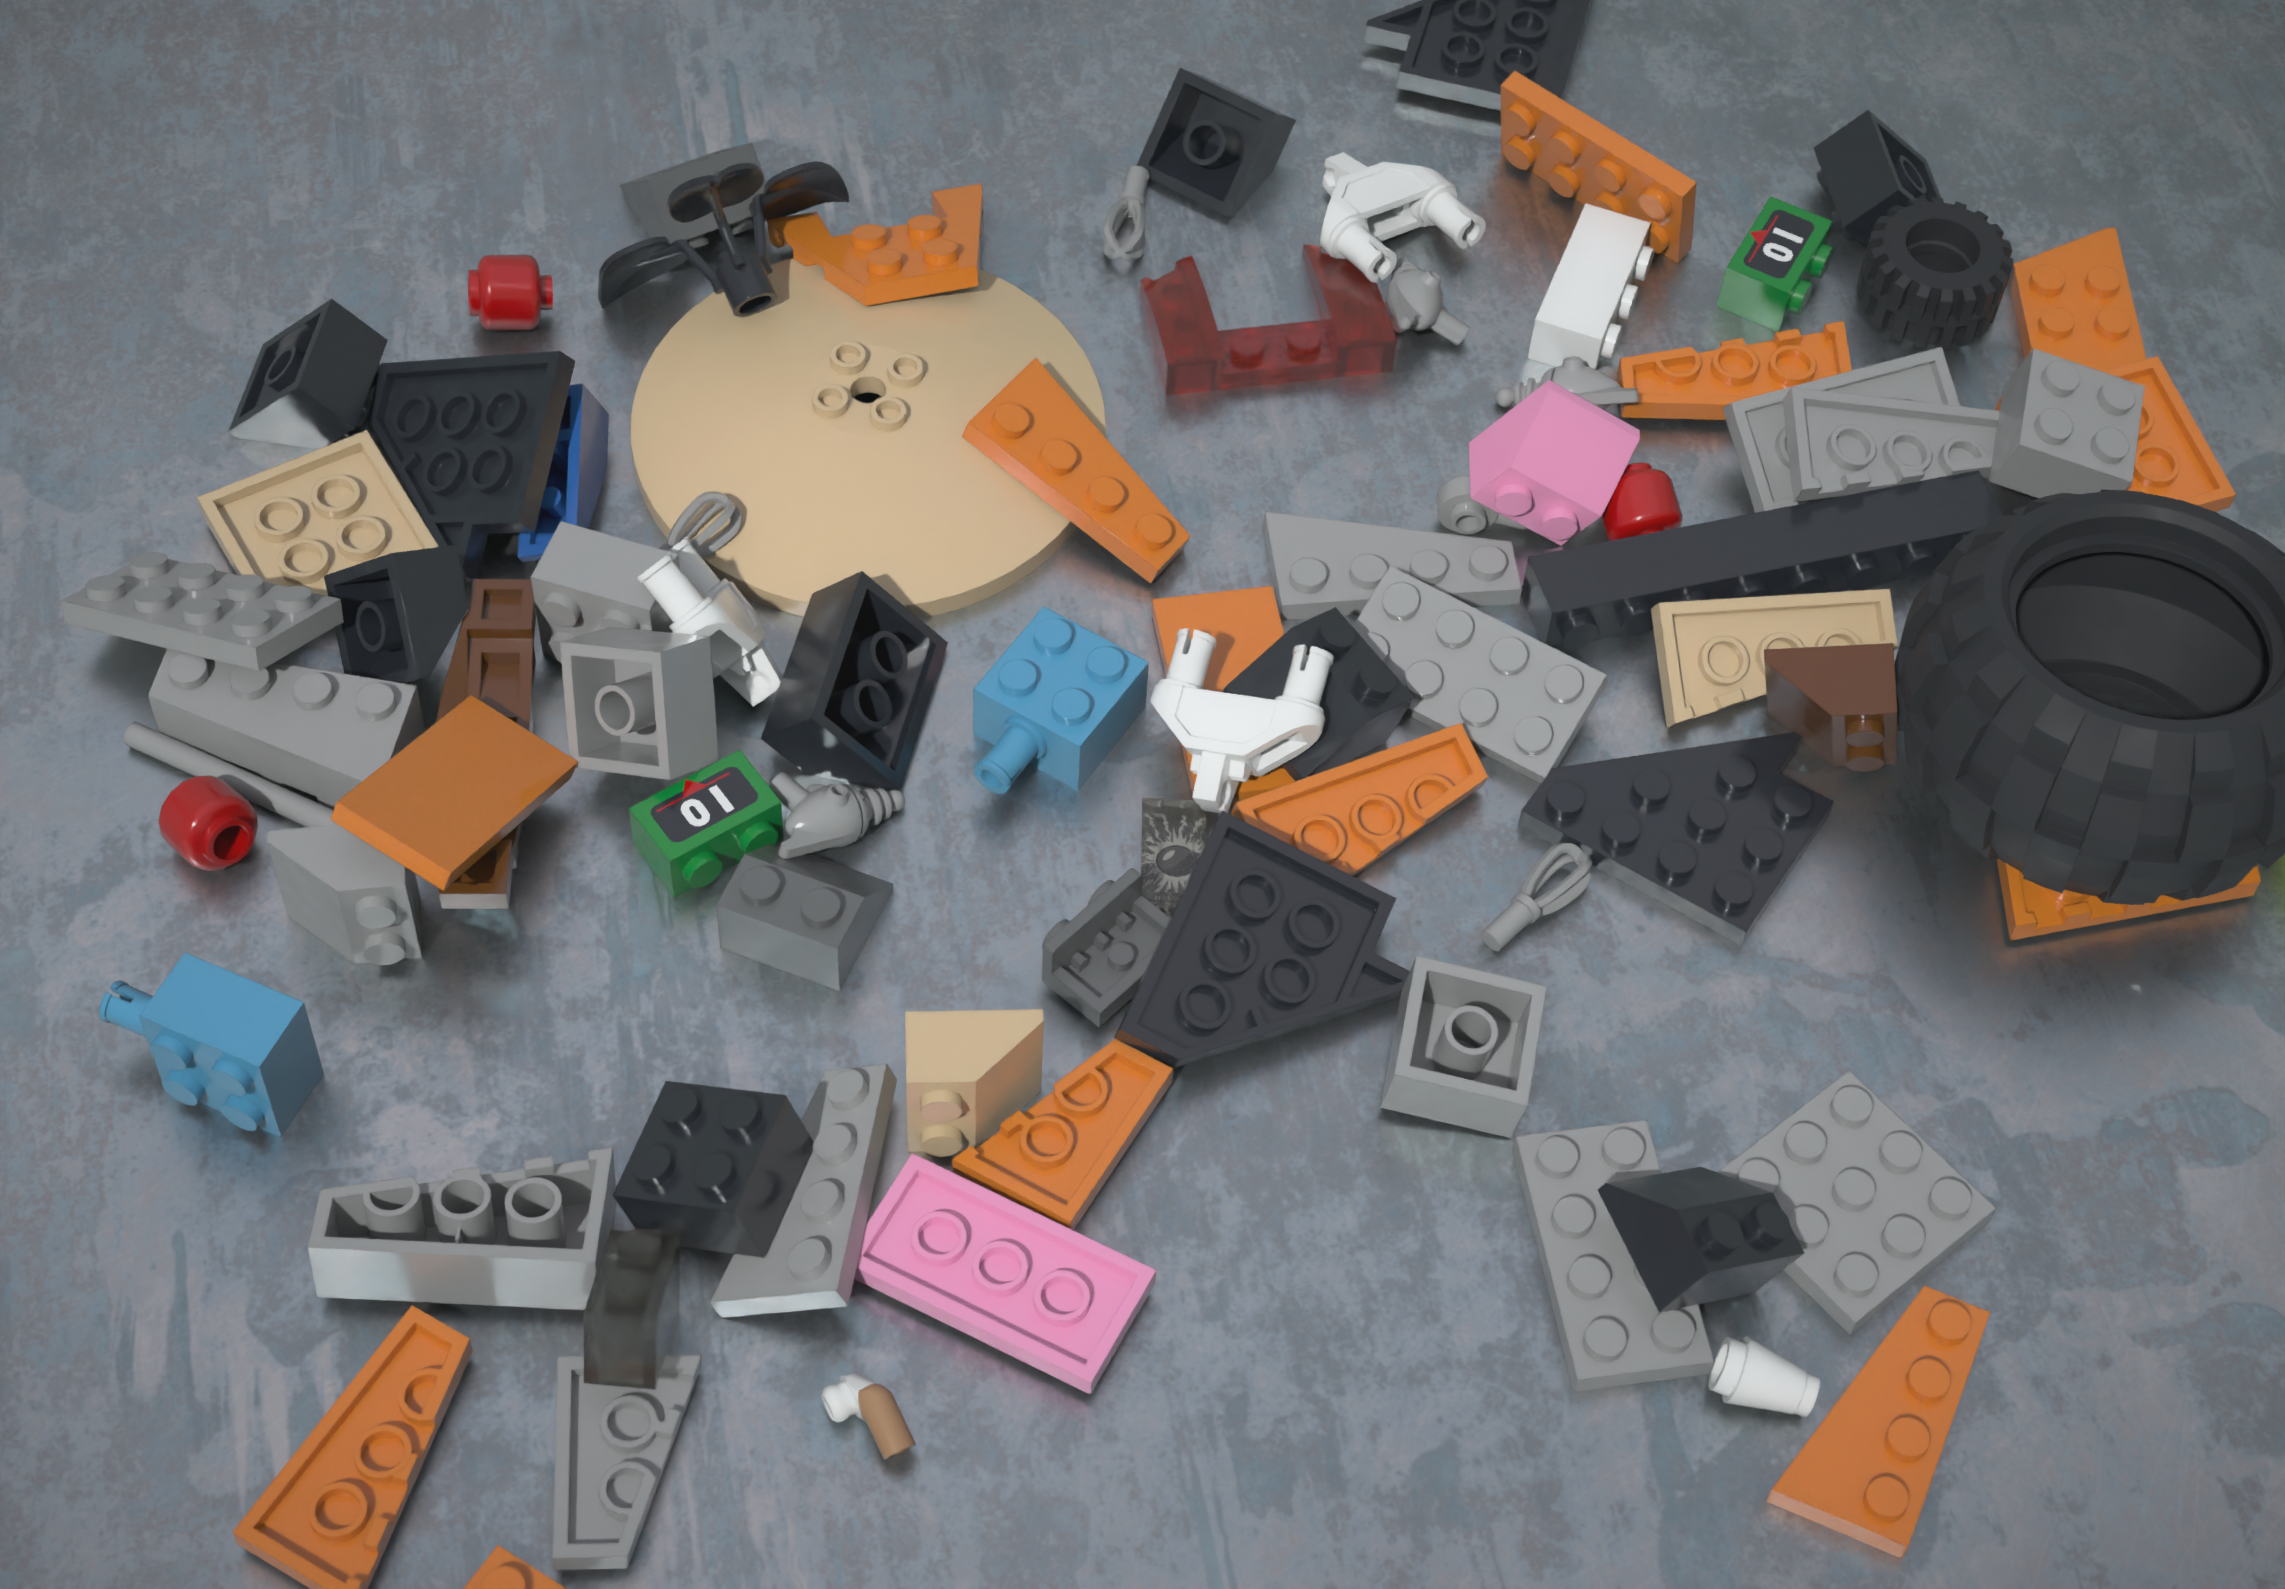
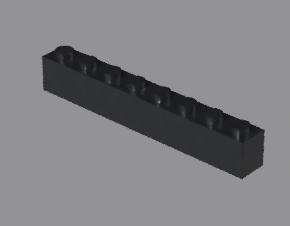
M1979 470L1529 556L1521 597L1541 642L1553 648L1565 646L1580 647L1595 640L1620 635L1636 636L1653 629L1651 608L1658 603L1829 593L1847 590L1862 591L1877 584L1902 579L1918 580L1933 574L1937 566L1965 536L1979 526L1984 528L1994 519L2003 515Z

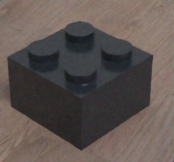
M665 1081L617 1184L613 1197L643 1241L764 1258L814 1141L786 1095Z

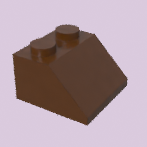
M1893 643L1764 649L1767 709L1773 718L1790 732L1802 736L1801 741L1833 767L1846 766L1853 771L1869 772L1882 768L1884 764L1897 763V700Z

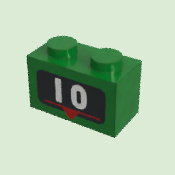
M1770 196L1726 267L1717 307L1780 332L1791 312L1800 315L1812 291L1813 283L1810 282L1812 276L1821 279L1830 264L1834 247L1828 245L1827 241L1833 221Z
M741 750L724 757L629 808L633 845L673 898L691 888H701L710 884L721 872L740 863L744 854L767 844H776V842L784 839L781 801Z

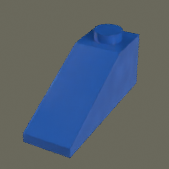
M583 383L573 384L569 387L535 532H519L518 558L522 562L541 559L560 521L589 529L607 470L609 413Z

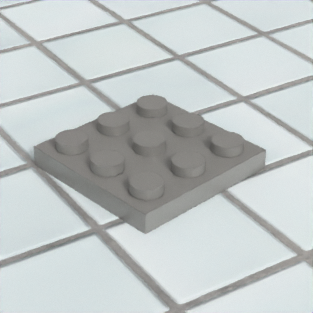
M1850 1070L1717 1172L1773 1192L1781 1209L1787 1215L1791 1228L1804 1251V1254L1785 1268L1784 1271L1849 1335L1859 1329L1990 1222L1996 1210V1207Z

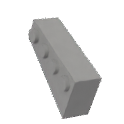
M167 649L148 693L160 733L236 767L239 765L262 775L263 779L285 789L289 785L317 797L319 804L334 810L338 800L426 731L416 685L275 662L261 671H256Z
M613 1147L587 1151V1160L554 1164L553 1156L524 1160L525 1169L481 1175L480 1166L453 1170V1176L442 1181L418 1184L414 1176L320 1189L308 1243L317 1297L589 1310L606 1255L608 1259L616 1208V1200L613 1197L616 1189Z

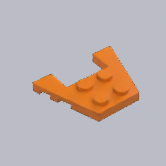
M981 184L933 191L932 207L934 215L914 216L907 221V224L885 228L876 224L860 225L854 228L850 234L831 236L817 211L770 219L767 221L769 241L778 249L784 247L785 244L793 248L794 259L804 266L817 264L822 267L825 280L865 306L977 287L979 285L980 236H982V213L984 210L983 187Z

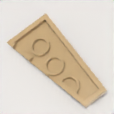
M1890 589L1658 603L1651 608L1667 729L1767 695L1764 649L1893 643L1894 650L1898 649Z

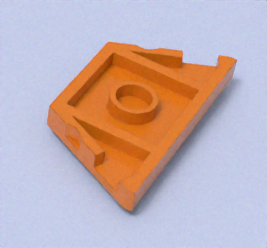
M2116 228L2102 229L2013 264L2008 281L2025 359L2034 348L2099 371L2147 359Z

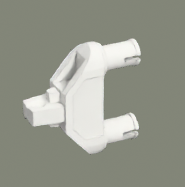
M1344 152L1328 157L1325 160L1324 167L1326 171L1323 176L1322 186L1327 190L1331 199L1322 226L1320 247L1331 257L1347 258L1371 282H1378V277L1381 280L1386 279L1392 273L1397 262L1395 252L1383 245L1381 241L1421 226L1436 225L1454 240L1458 247L1466 249L1467 244L1472 247L1484 234L1486 228L1485 220L1457 199V192L1453 183L1431 168L1391 162H1381L1367 167Z
M685 537L668 550L679 555L680 568L673 561L671 554L668 553L639 575L637 579L646 586L673 621L669 626L672 630L671 633L710 636L713 678L718 675L722 676L752 706H755L779 688L783 677L763 642L766 633L754 609L732 581L728 582L726 578L720 581L692 546L691 540Z
M1184 628L1177 632V641L1166 679H1161L1153 687L1150 702L1181 744L1192 755L1190 771L1197 775L1192 798L1195 803L1200 805L1202 810L1221 813L1223 810L1228 813L1239 781L1247 782L1250 775L1261 777L1298 756L1318 740L1325 723L1324 711L1319 705L1328 672L1334 660L1333 655L1328 651L1311 646L1310 654L1307 655L1306 645H1296L1293 649V658L1283 694L1272 700L1202 689L1217 640L1213 636L1199 630L1193 631L1192 639L1189 638L1191 633L1189 629Z

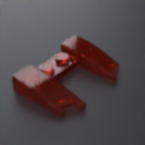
M1303 244L1302 256L1320 320L1218 331L1208 296L1193 256L1184 257L1176 261L1175 270L1156 280L1148 277L1142 279L1140 291L1165 396L1392 372L1397 339L1377 283L1369 281L1364 273L1347 258H1334L1329 254L1322 253L1319 246Z

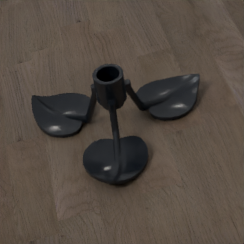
M816 161L791 167L770 178L764 185V193L754 196L749 205V211L754 222L756 252H751L747 245H737L723 208L745 201L762 187L764 175L758 165L752 163L735 164L720 169L713 175L696 177L682 183L669 195L667 199L668 211L674 220L681 223L691 222L711 212L713 213L727 248L716 259L719 265L716 271L684 239L676 240L670 244L669 240L663 236L649 238L615 252L601 266L598 279V300L602 309L604 310L608 304L643 283L676 268L687 259L709 280L715 294L724 292L734 316H751L767 309L776 301L777 295L768 277L773 270L767 259L765 221L789 216L823 203H849V194L843 178L831 165Z

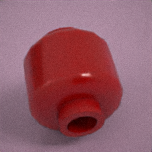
M486 255L480 259L477 270H468L469 316H479L480 324L489 331L533 330L540 322L541 310L553 309L552 276L540 275L539 264L531 255Z
M1641 462L1626 466L1601 519L1607 539L1612 541L1679 528L1682 525L1683 517L1670 476L1662 470L1652 469L1649 463Z
M211 775L195 776L180 783L167 796L161 806L158 819L160 833L169 846L191 866L204 871L223 870L244 858L256 839L259 826L256 811L248 800L226 781Z

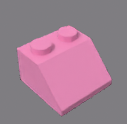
M1548 380L1469 442L1470 498L1562 546L1603 515L1640 440V430Z

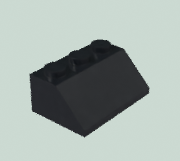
M863 571L812 593L761 740L807 775L874 789L881 788L885 791L901 789L948 642Z

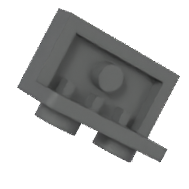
M1134 868L1129 869L1116 882L1108 880L1099 886L1091 896L1087 907L1071 921L1068 919L1059 921L1048 932L1042 943V981L1098 1027L1104 1024L1133 998L1170 919L1169 916L1142 896L1143 876Z

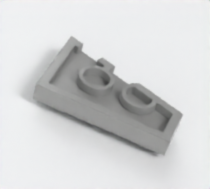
M702 1355L557 1357L553 1570L628 1568L698 1378Z

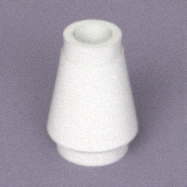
M1745 1336L1741 1341L1726 1337L1716 1353L1710 1371L1708 1387L1709 1390L1722 1394V1400L1727 1404L1788 1414L1795 1413L1807 1417L1817 1399L1820 1378L1807 1373L1806 1370L1748 1336Z

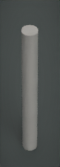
M138 722L131 723L124 734L125 745L193 776L211 775L226 781L245 799L306 827L336 825L334 821L330 820L333 813L332 809Z

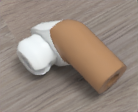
M853 1373L840 1376L839 1383L830 1384L823 1389L821 1398L829 1417L835 1422H842L849 1416L856 1415L859 1419L866 1421L884 1460L892 1458L916 1445L893 1394L886 1387Z

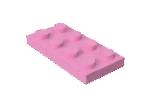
M912 1153L865 1226L854 1279L1091 1395L1152 1290L1156 1280V1270Z

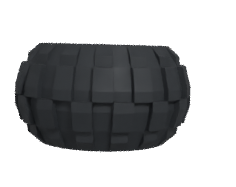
M2101 489L2100 492L2087 494L2059 493L2029 501L2027 506L2014 509L2009 515L1997 517L1984 528L1979 526L1965 536L1933 571L1932 578L1912 602L1895 659L1897 728L1898 731L1904 732L1908 768L1924 795L1927 794L1934 807L1950 813V826L1958 832V835L1985 857L2000 859L2022 872L2024 875L2023 879L2059 893H2063V890H2069L2080 894L2097 896L2104 903L2125 905L2155 903L2161 895L2184 901L2217 894L2236 887L2256 865L2261 864L2268 869L2285 854L2284 552L2256 532L2204 507L2165 496L2138 491ZM2071 687L2093 688L2116 693L2152 708L2167 719L2123 711L2098 702Z

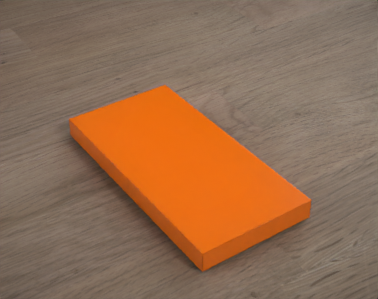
M1272 586L1152 599L1151 613L1165 676L1168 673L1177 641V632L1180 629H1189L1191 631L1189 638L1191 639L1193 631L1199 630L1213 636L1217 640V645L1213 650L1202 689L1223 692L1224 688L1284 635ZM1181 744L1193 796L1197 775L1190 771L1192 755ZM1282 765L1261 777L1250 775L1247 782L1239 781L1231 806H1234L1236 802L1295 781ZM1194 801L1195 810H1201L1200 805Z
M470 695L338 800L330 820L444 891L568 782L574 773L578 761Z

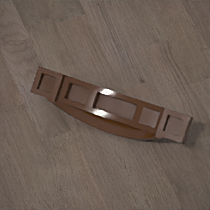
M531 579L472 580L469 612L462 618L444 683L436 722L472 695L533 733L534 724L531 709L536 667L534 650L536 608ZM525 819L444 891L439 889L442 909H509L512 870L517 868L520 829H524Z

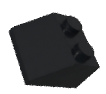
M1179 68L1136 166L1144 167L1149 173V179L1227 217L1233 218L1274 171L1296 120L1203 75Z
M1869 110L1813 148L1821 168L1816 174L1817 179L1826 194L1833 200L1836 208L1831 213L1832 220L1839 232L1848 240L1855 237L1867 247L1876 221L1880 216H1886L1888 209L1897 204L1906 207L1908 200L1918 198L1923 202H1930L1931 198H1941L1927 160Z
M330 299L262 345L228 432L240 439L316 450L331 444L342 436L348 438L354 435L366 418L367 410L363 406L369 391L376 384L381 365L379 363L388 340L335 300Z
M456 545L390 553L324 575L328 596L341 599L344 622L335 627L344 674L404 684L429 678L469 608L466 596V576L459 562Z
M1336 607L1292 627L1223 690L1224 693L1274 700L1283 694L1293 658V649L1296 645H1306L1307 655L1310 654L1311 646L1324 649L1333 655V664L1330 666L1319 705L1323 709V715L1325 716L1322 733L1310 748L1282 764L1294 781L1343 765L1386 743L1415 698Z
M1703 1167L1609 1182L1598 1189L1658 1312L1755 1293L1804 1254L1791 1228L1789 1219L1781 1209L1773 1192Z

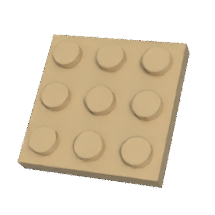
M367 430L197 497L201 514L236 575H258L265 582L287 587L306 586L311 588L313 593L328 596L324 575L390 553L439 547Z

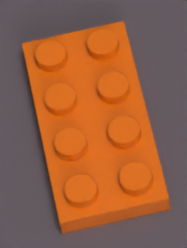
M1516 71L1501 84V153L1505 155L1513 166L1520 170H1529L1548 182L1552 189L1563 197H1572L1583 205L1587 203L1650 222L1646 246L1655 248L1654 253H1662L1676 263H1679L1692 249L1696 181Z

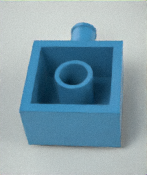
M1043 606L973 689V734L994 745L985 757L974 766V769H976L974 774L977 780L989 791L996 794H1005L1010 789V785L1029 764L1079 791L1146 708L1149 662Z
M185 952L154 995L129 986L128 983L122 980H117L112 983L110 989L112 992L119 994V998L105 992L100 1003L99 1018L102 1021L113 1023L147 1038L149 1050L153 1055L162 1080V1087L170 1096L187 1105L195 1106L200 1102L219 1110L234 1125L248 1131H255L258 1127L281 1137L324 1074L304 1002Z

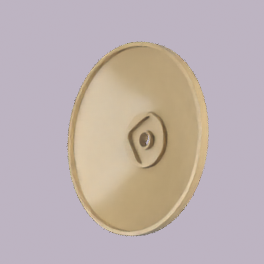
M794 258L770 265L773 272L768 277L777 295L776 301L770 307L751 316L737 317L734 316L724 292L721 294L713 292L689 310L669 330L654 350L643 370L635 392L631 413V449L636 480L644 503L656 525L668 539L676 520L696 497L709 491L723 493L738 508L741 515V525L737 534L712 554L703 558V560L720 581L724 578L728 582L732 581L745 598L764 606L802 617L805 615L812 593L860 571L868 575L919 619L955 611L985 600L1013 586L1034 572L1060 549L1076 530L1077 526L962 437L968 422L1035 357L1106 437L1104 401L1098 379L1088 357L1074 336L1056 316L1036 299L1015 285L981 269L979 270V285L977 287L865 306L825 280L824 269L819 265L804 266ZM865 392H872L882 396L873 403H862L854 398ZM715 502L705 504L689 521L682 534ZM725 508L711 517L690 540H693L713 523ZM730 518L699 547L710 542L729 526Z

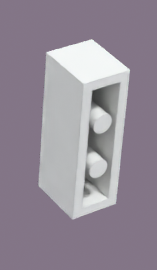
M1585 203L1535 318L1528 359L1557 367L1562 365L1565 358L1577 356L1581 358L1584 366L1597 370L1602 357L1613 358L1622 332V326L1616 324L1618 318L1629 320L1639 287L1633 285L1635 279L1645 281L1653 259L1655 248L1646 246L1650 222Z

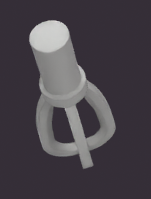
M1132 166L1128 169L1123 192L1119 195L1118 201L1110 208L1104 223L1106 240L1103 253L1109 259L1121 257L1126 261L1133 262L1143 254L1146 200L1144 197L1149 173L1142 166ZM1125 217L1134 218L1135 229L1133 234L1124 244L1120 245L1116 240V235Z
M716 491L702 493L682 512L669 533L667 543H664L659 549L668 551L685 537L691 539L711 517L725 508L713 523L690 542L699 555L705 558L721 548L737 534L741 525L740 512L736 505L723 493ZM715 502L682 534L689 521L705 504ZM730 518V524L723 532L710 542L699 547Z
M1572 843L1553 845L1532 868L1523 884L1521 892L1511 899V905L1481 932V938L1490 949L1498 952L1528 923L1533 924L1541 916L1551 914L1577 898L1587 888L1590 881L1592 861L1588 854L1582 852L1578 846ZM1566 853V855L1556 859L1559 855ZM1576 862L1578 865L1576 870L1546 894L1533 900L1539 889L1560 868Z

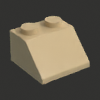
M1043 1009L905 1012L908 1152H925L931 1156L945 1157L954 1155L959 1151H964L971 1145L976 1149L1000 1129V1123L1018 1110H1021L1041 1092Z

